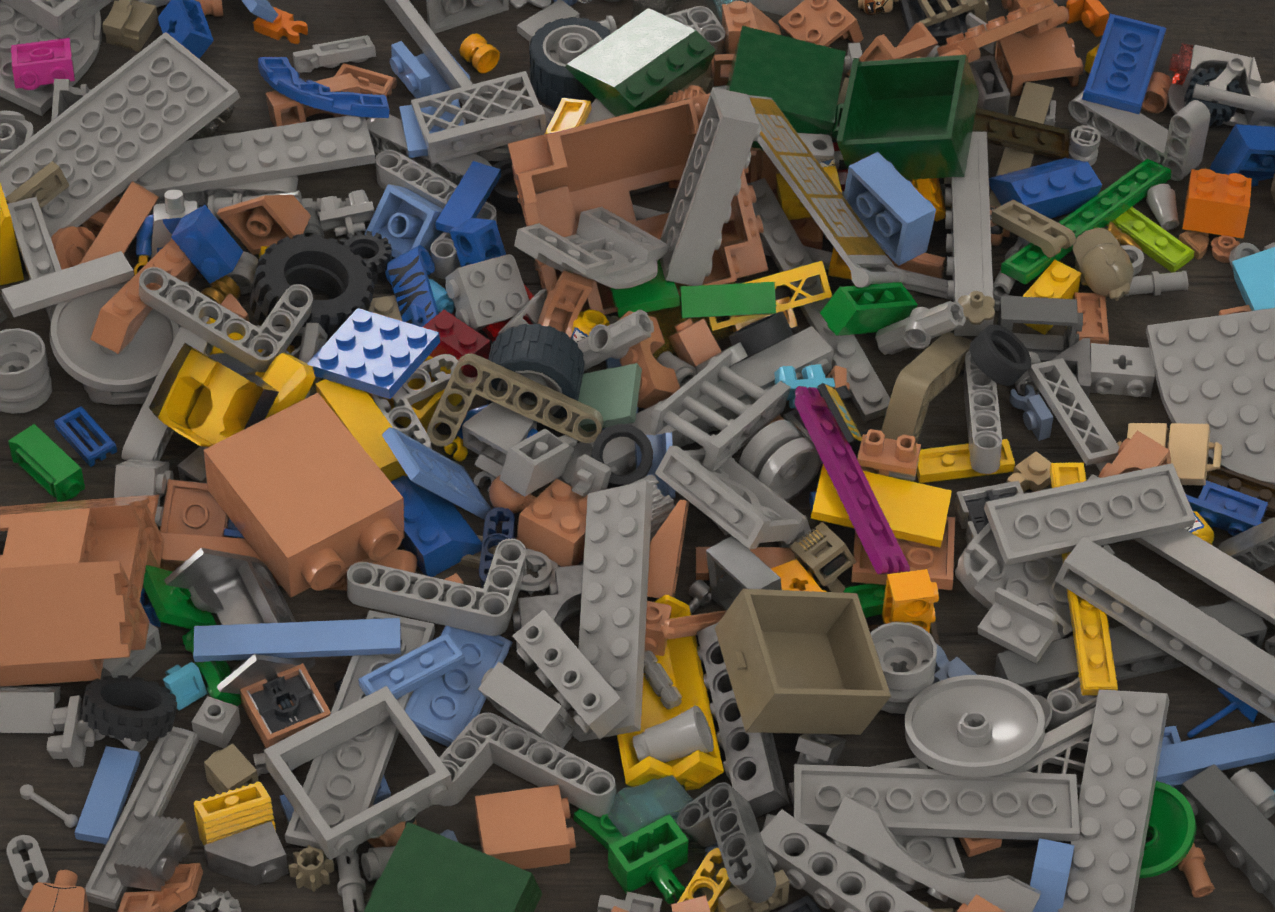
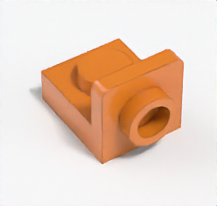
M1099 0L1067 1L1066 8L1069 12L1067 24L1082 20L1084 26L1089 28L1096 37L1103 35L1109 19V12Z

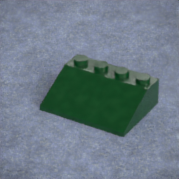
M648 8L570 61L565 68L616 117L656 107L664 102L669 95H673V92H678V90H681L709 69L716 49L697 30Z

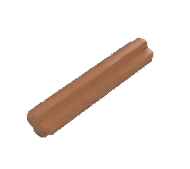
M727 610L666 619L665 623L660 625V631L663 632L666 639L697 635L698 631L718 623Z

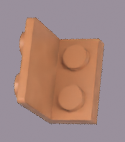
M804 0L779 20L780 26L792 38L826 47L839 37L843 40L848 38L852 43H859L864 39L857 19L837 0Z

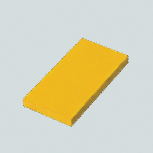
M823 464L811 519L854 528ZM863 471L895 538L941 548L951 490Z

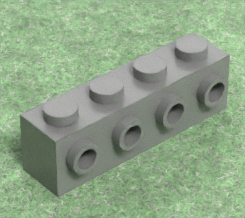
M544 609L513 635L520 645L516 652L528 666L535 662L539 669L534 673L547 688L552 684L557 688L558 691L554 694V697L566 711L571 707L574 708L577 714L572 718L585 733L592 730L601 739L632 713L618 694Z

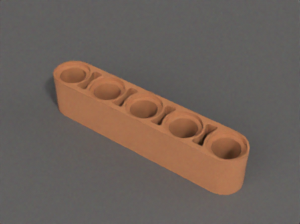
M132 181L80 264L119 251L125 254L145 218L152 211L159 196Z

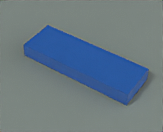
M473 161L435 222L436 229L450 234V230L471 218H476L501 178V169Z

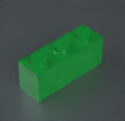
M901 282L870 284L868 287L845 286L838 288L820 314L827 322L828 328L836 336L874 333L881 328L908 318L918 304Z

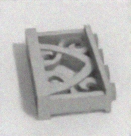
M669 446L655 474L748 549H756L759 543L783 541L786 544L793 543L806 517L732 458H729L714 472H711L702 466L706 454L704 450L683 451L678 446Z

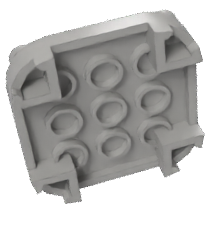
M1021 491V492H1019L1018 494H1016V495H1014V496L1022 495L1023 493H1022V491ZM988 523L970 541L958 560V567L955 570L957 579L988 610L995 603V591L998 587L1007 591H1016L1026 601L1036 606L1043 605L1049 608L1057 617L1058 634L1053 641L1066 639L1073 631L1067 588L1055 581L1063 565L1062 554L1005 566L993 531ZM1108 544L1104 545L1103 549L1112 555L1115 554Z

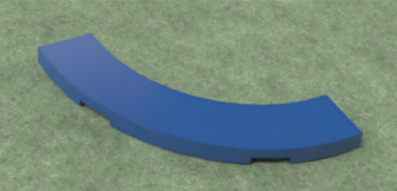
M287 57L258 58V69L264 80L276 91L292 100L313 108L343 115L389 118V105L385 95L361 94L348 91L330 92V87L312 80L305 82L299 78V73L291 66Z

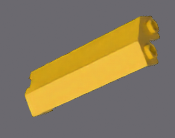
M664 595L655 601V603L671 606L670 619L691 616L689 605L672 596ZM695 635L667 639L664 656L655 655L658 659L656 663L662 665L674 683L672 686H675L682 695L681 704L672 709L665 708L660 700L662 697L657 696L645 678L646 673H644L641 731L617 735L626 785L649 795L664 793V787L684 785L685 790L699 789L724 772L708 693L703 679L704 674L701 660L697 653L698 645ZM695 705L701 709L711 730L714 745L712 752L704 753L696 750L689 756L666 763L650 756L639 761L633 745L634 736L645 732L647 728L680 715Z

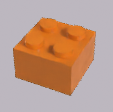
M1191 169L1185 201L1183 229L1244 238L1250 208L1252 178H1247L1238 173L1227 175L1215 173L1210 169Z

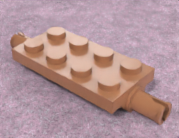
M1040 2L1027 7L1028 12L1023 7L1009 12L1006 20L1004 16L988 21L985 24L986 28L984 24L968 29L965 32V37L963 33H959L946 38L948 44L938 47L937 51L939 56L966 55L968 62L971 63L980 58V47L1021 30H1024L1028 37L1043 33L1069 20V12L1065 6L1058 7L1057 3L1045 6L1044 2Z

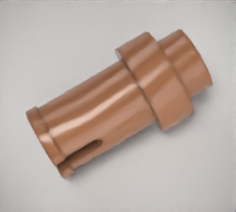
M1193 843L1186 857L1178 864V868L1180 871H1184L1193 897L1200 898L1209 895L1215 888L1203 864L1206 860L1201 848H1196Z

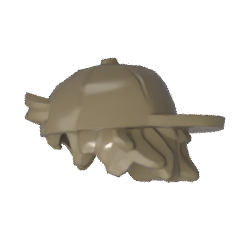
M1094 228L1079 235L1076 243L1073 245V253L1076 262L1075 269L1081 272V284L1089 286L1094 293L1110 297V299L1116 301L1125 294H1129L1134 269L1129 255L1120 246L1113 234L1104 228Z

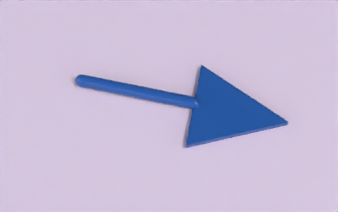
M1220 687L1218 690L1231 704L1189 731L1187 736L1193 738L1236 708L1252 723H1254L1259 711Z

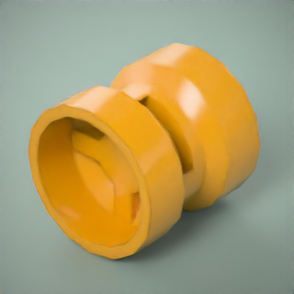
M477 33L468 36L461 44L459 50L461 57L467 62H472L473 67L480 73L491 71L497 65L500 58L498 49L491 44H487L486 39Z

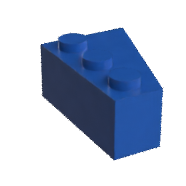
M1235 124L1209 167L1210 170L1227 175L1238 173L1247 178H1252L1251 187L1258 186V181L1274 178L1275 127Z

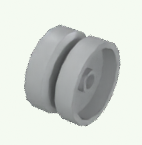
M786 420L772 422L761 429L747 444L739 460V465L786 502L798 496L809 486L822 464L815 445L809 439L803 438L802 433L790 421Z

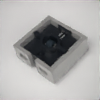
M1019 481L956 492L954 510L961 528H967L965 536L967 544L989 523L984 510L986 502L1012 497L1021 491L1024 494Z

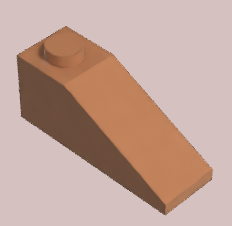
M679 500L650 541L647 597L661 598L664 595H669L675 598L689 501Z

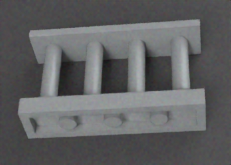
M727 349L718 357L714 356L711 358L702 371L667 400L658 402L651 412L653 421L650 433L655 436L664 427L670 425L704 447L706 452L702 466L711 472L720 467L761 429L784 411L791 388L782 381H779L771 389L767 388L764 390L729 369L733 351ZM723 379L757 401L754 404L749 403L746 405L715 385ZM705 394L739 415V417L735 420H728L697 400ZM687 409L721 432L718 435L713 434L710 436L679 415Z

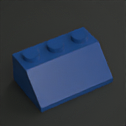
M1068 158L989 178V186L1001 206L1014 199L1048 218L1074 212L1095 197L1102 187V183L1088 162Z
M403 475L391 481L404 498L405 538L402 539L401 544L406 551L416 556L417 566L424 575L433 577L461 562L463 556L467 554L474 555L481 551V540L452 502L412 482L408 476Z

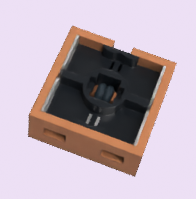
M303 663L278 673L275 680L268 682L266 679H263L240 689L242 706L265 748L330 716L331 713Z

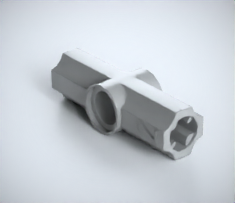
M948 301L931 309L917 307L912 310L910 317L879 329L875 338L878 342L879 350L884 355H892L910 347L924 349L929 346L932 338L963 327L966 317L963 307L958 301Z
M638 310L609 326L596 325L592 328L588 337L576 342L584 355V371L610 357L614 359L623 358L630 347L651 337V333L654 332V325L647 313Z

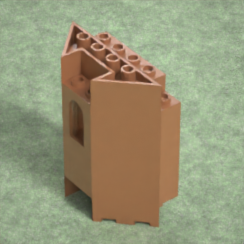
M710 93L508 143L513 164L514 181L518 191V203L521 204L526 227L540 223L560 236L568 237L576 234L581 212L603 207L660 240L669 213L636 221L629 191L672 180H681ZM749 166L747 169L743 168L740 177L741 188L739 194L733 196L730 219L728 223L723 224L721 230V245L718 250H714L711 273L708 277L705 276L702 285L727 284L737 281V278L768 271L759 234L764 232L760 215H755L752 203H756V195L753 185L747 184L745 173H749ZM535 259L534 266L536 271H538L542 290L546 289L548 295L552 284H557L562 271ZM593 280V288L580 312L596 310L604 315L617 312L609 286ZM675 282L679 296L681 286H692Z
M159 494L0 507V532L8 531L3 555H0V687L93 681L101 678L104 659L130 657L131 650L145 649L150 621L140 603L146 565L159 568L164 539L155 523Z

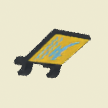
M825 383L818 385V389L854 454L858 453L863 434L866 435L868 430L859 433L842 402L852 398L850 391L846 385L838 388H833Z

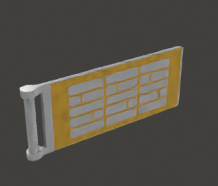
M749 95L752 106L755 108L757 120L761 124L758 143L850 268L852 282L855 286L868 287L870 284L901 282L905 285L908 279L905 271L892 264L771 97ZM884 267L886 272H870L865 268Z

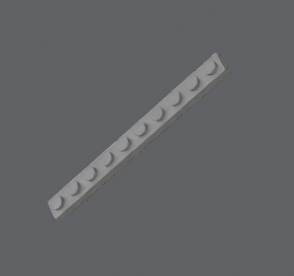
M765 178L748 183V185H753L756 195V203H752L755 215H760L764 232L759 233L779 271L783 272L813 263ZM819 275L808 277L801 290L811 296L823 293ZM801 280L791 282L790 284L797 287ZM798 293L795 300H800L806 297ZM831 297L799 306L809 325L813 326L834 349L833 367L836 365L847 369V382L850 384L851 399L863 421L867 422L886 415L890 397L854 334L836 336L828 328L827 322L820 314Z

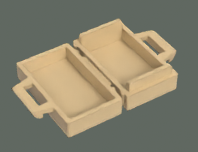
M1166 423L1128 424L1127 438L1131 439L1138 430L1170 450L1171 463L1174 465L1181 485H1206L1207 471L1220 469L1222 445L1218 442H1210L1211 431L1209 424L1171 423L1170 432ZM1121 441L1117 442L1119 447L1122 444ZM1209 449H1214L1213 464H1208Z

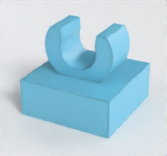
M193 662L182 668L179 665H175L165 671L167 676L163 678L166 688L170 690V694L176 696V709L181 710L208 694L199 668Z

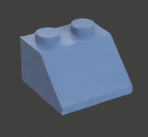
M388 184L366 232L372 231V236L379 233L382 239L386 237L388 244H391L392 256L395 258L419 245L429 252L431 244L444 233L437 230L435 225L443 208L406 187Z

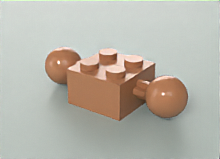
M501 475L496 477L489 489L490 502L494 508H508L513 514L521 512L519 514L517 540L521 541L526 548L545 554L550 560L556 562L561 567L578 565L584 559L588 495L583 497L573 492L572 486L559 479H555L538 497L531 495V493L524 497L501 481Z

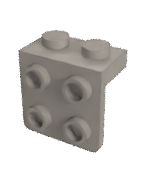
M510 254L459 267L445 277L446 292L449 298L453 299L456 308V318L477 332L487 325L512 319L529 302L514 256Z

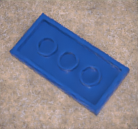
M1110 14L1083 92L1082 100L1140 114L1167 28Z

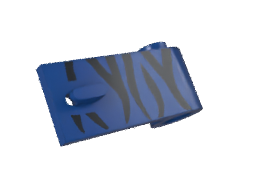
M421 245L389 261L385 274L393 287L402 321L423 327L438 315L439 312L428 279V275L435 272L434 262L428 251Z

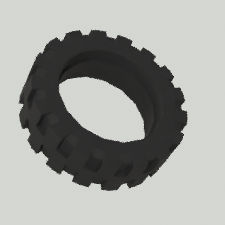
M118 675V678L105 676L103 680L95 679L92 681V684L86 686L81 714L82 720L88 722V727L93 730L98 729L102 735L115 736V739L119 740L127 738L135 742H139L141 739L152 741L156 740L157 736L162 738L167 735V732L172 731L177 702L176 696L170 694V690L165 686L160 687L157 682L144 681V678L140 677L128 678L125 675ZM114 705L134 706L146 711L124 710Z

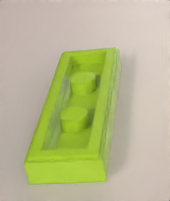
M1131 207L1112 221L1117 228L1122 229L1123 233L1129 235L1142 248V252L1171 273L1179 270L1194 257V250L1134 207Z

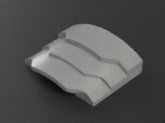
M603 207L581 212L575 235L562 237L538 223L519 228L514 244L521 251L562 272L564 270L576 273L614 289L634 287L655 278L658 271L657 261L669 249L668 244Z

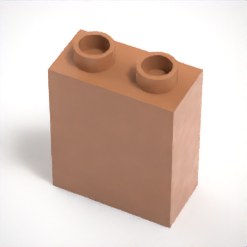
M319 393L204 449L208 491L291 598L311 587L317 591L331 587L343 576L345 569L354 563L360 562L367 557H370L372 560L386 558L399 547L402 539L405 538L404 498Z

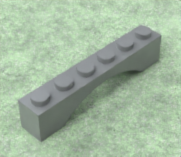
M849 794L844 796L826 833L827 836L832 838L831 843L843 851L849 853L851 848L865 854L862 860L870 865L882 869L885 864L897 871L895 877L911 885L918 881L928 886L927 893L944 902H947L950 897L962 904L968 905L977 894L1005 912H1032L1041 895L1040 890L1010 875L969 879L948 875L927 866L913 857L896 840L886 826L879 809Z

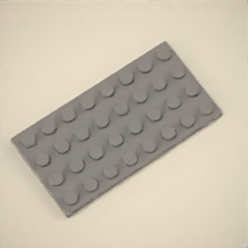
M165 32L0 161V183L4 196L6 198L38 171L54 161L61 168L69 187L41 208L49 235L52 237L61 228L79 227L128 188L132 181L135 182L236 102L240 95L237 89Z

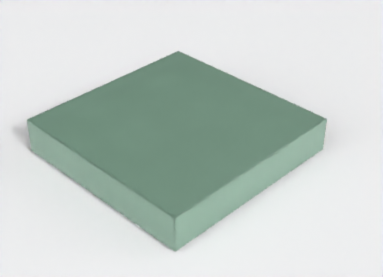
M637 363L583 374L578 401L601 413L604 422L602 428L635 422L642 368ZM584 419L579 423L584 431H592L597 428L596 423L591 419Z

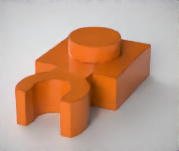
M275 7L273 8L278 16L273 23L260 17L253 22L254 31L276 40L285 36L293 44L300 43L299 33L308 34V27L305 22L294 21L292 14Z

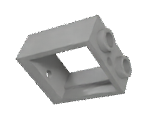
M498 662L494 668L489 669L484 674L478 690L499 712L523 729L562 749L573 736V730L577 723L562 705L501 662Z

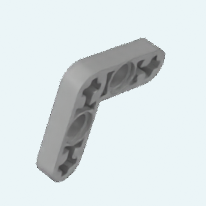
M442 354L423 362L393 396L395 408L392 410L387 399H383L381 396L373 394V401L394 429L409 437L413 435L414 440L432 449L430 438L411 405L444 390L458 360L450 354ZM445 366L447 370L451 369V373L446 375L445 372H440V368ZM429 372H431L432 378L434 377V382H431ZM414 378H421L426 382L425 386L419 390L409 388L408 383ZM401 416L408 417L411 420V424L403 429L393 425L394 420Z

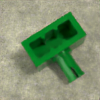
M670 814L609 845L608 868L626 894L651 881L657 886L668 904L675 903L673 895L678 901L686 888L682 886L672 870L687 863L688 839Z

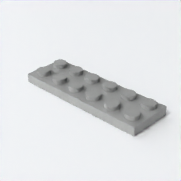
M1173 463L988 501L984 507L1005 566L1072 552L1083 536L1101 546L1191 527L1196 520Z

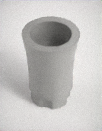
M696 705L674 718L645 729V732L633 737V745L639 761L650 756L666 763L689 756L696 750L707 753L712 752L714 748L708 722L701 709Z

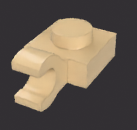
M1036 451L1014 467V472L1008 477L1007 482L1019 481L1023 492L1029 488L1034 492L1041 491L1051 484L1049 470L1051 462Z

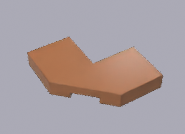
M191 863L178 864V867L175 866L173 876L168 881H165L161 891L124 893L118 912H174L196 897L203 875L201 864Z

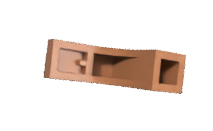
M563 270L557 284H552L537 324L556 328V330L566 333L571 338L573 322L577 319L593 288V280Z

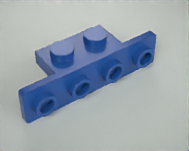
M1207 480L1198 499L1186 495L1192 511L1198 512L1210 527H1217L1228 531L1232 536H1236L1263 523L1262 519L1268 507V502Z

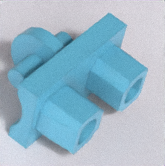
M821 364L806 366L802 370L803 379L797 380L793 366H782L774 372L775 385L782 381L791 387L787 398L791 409L796 408L795 390L798 386L816 387L818 389V385L825 383L833 388L836 387L834 378L825 377Z

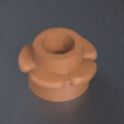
M1221 235L1220 237H1215L1211 241V247H1213L1212 255L1217 261L1228 263L1230 262V252L1240 243L1230 236Z

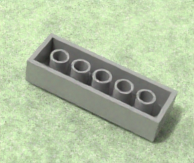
M712 87L660 238L661 241L669 245L668 252L660 258L666 281L700 286L705 276L708 277L711 273L712 255L714 250H718L721 245L723 224L728 223L730 219L733 196L739 194L741 188L740 177L743 168L747 169L751 159L750 148L753 141L758 140L761 131V124L757 120L755 108H753L747 94Z

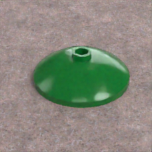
M1159 781L1155 783L1146 836L1152 838V840L1145 843L1139 878L1154 877L1178 865L1190 851L1196 835V820L1188 800L1174 787Z

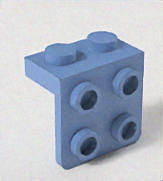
M402 41L391 45V68L416 99L451 90L424 53L415 57ZM456 61V63L460 66V68L463 70V72L466 74V76H467V77L469 78V80H470V76H469V75L467 74V72L461 67V65Z

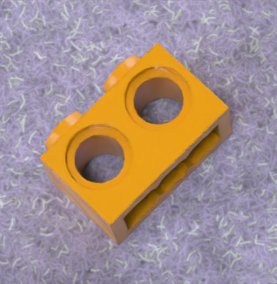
M927 569L887 574L882 611L884 624L909 622L922 627L928 633L930 632L931 623H934L936 619L934 603L938 602L939 593L936 582H931Z

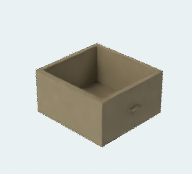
M742 589L715 627L746 733L861 735L891 697L857 593Z

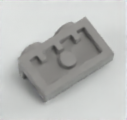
M998 587L995 591V603L977 627L978 634L1036 664L1058 634L1057 617L1049 608L1043 605L1036 606L1026 601L1018 592L1013 590L1007 591L1001 587Z

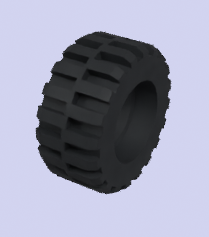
M298 234L294 235L293 239L286 237L277 241V244L270 245L265 250V253L261 255L250 291V308L254 313L255 320L261 326L290 286L301 284L319 289L328 294L332 299H313L311 313L302 327H306V323H319L327 333L328 341L357 308L369 311L374 294V282L372 281L373 276L368 266L365 267V261L359 254L355 256L352 248L346 244L344 246L338 244L336 239L329 237V240L321 238V235L312 234L311 237ZM300 300L290 302L294 307L305 306ZM295 336L290 345L295 346L294 350L301 346L302 336Z

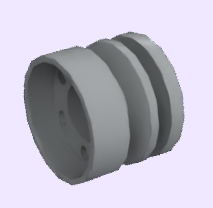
M20 328L0 331V411L14 414L36 409L45 403L52 393V380L45 344L39 335L30 330Z
M892 622L883 624L870 633L891 697L881 710L888 713L906 714L907 708L914 697L926 687L934 684L937 645L932 635L922 627L909 622Z

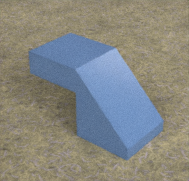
M1039 838L1030 886L1040 890L1041 895L1032 912H1058V909L1063 908L1075 845Z

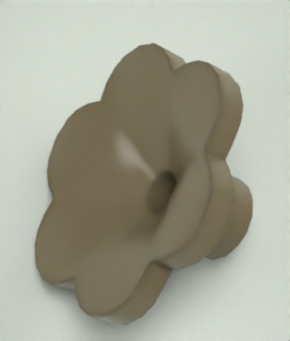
M973 291L969 295L961 296L958 299V303L963 307L966 320H969L971 324L980 325L984 320H992L995 316L994 299L990 296H984L980 291Z

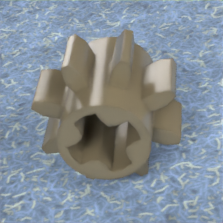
M308 845L307 848L300 852L293 853L295 863L289 865L290 877H296L297 888L304 886L315 892L323 884H330L329 873L334 871V863L332 859H327L322 849L319 850Z

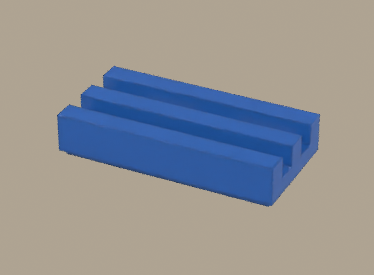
M82 406L54 421L55 428L90 467L95 465V459L99 458L102 461L106 458V453L114 454L117 452L116 444ZM79 417L103 445L99 447L75 418ZM66 423H68L70 427L78 434V436L86 443V445L92 450L91 452L71 431V429L66 425Z

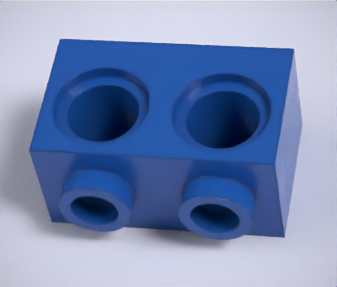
M471 218L450 230L461 267L506 255L495 220Z

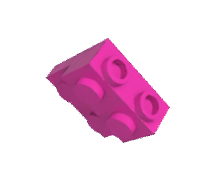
M70 38L11 45L12 71L16 89L34 90L39 88L40 85L48 84L54 86V79L75 81Z

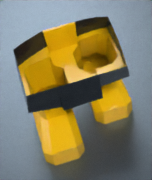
M184 343L165 374L149 409L166 426L197 445L208 448L304 400L315 380L313 367L292 355L281 353L274 358L263 377L260 378L256 375L257 370L225 352L205 355Z

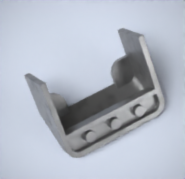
M200 548L164 579L168 586L189 589L193 604L199 610L216 613L222 625L296 622L271 571L261 560L255 557ZM254 654L248 660H240L241 664L233 668L232 673L218 684L217 688L219 692L240 694V689L263 679H266L268 682L275 680L278 673L302 663L308 671L315 665V658H279Z

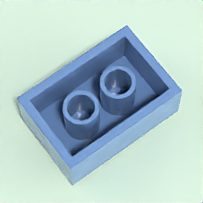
M879 152L850 165L843 197L881 249L898 266L927 252L936 208L933 204L925 199L914 188L913 184L906 180L894 168L892 163L887 161Z

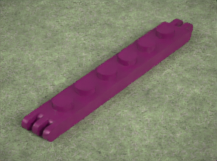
M798 386L795 390V406L876 573L885 575L886 573L909 572V564L850 444L847 442L826 401L821 397L816 387Z

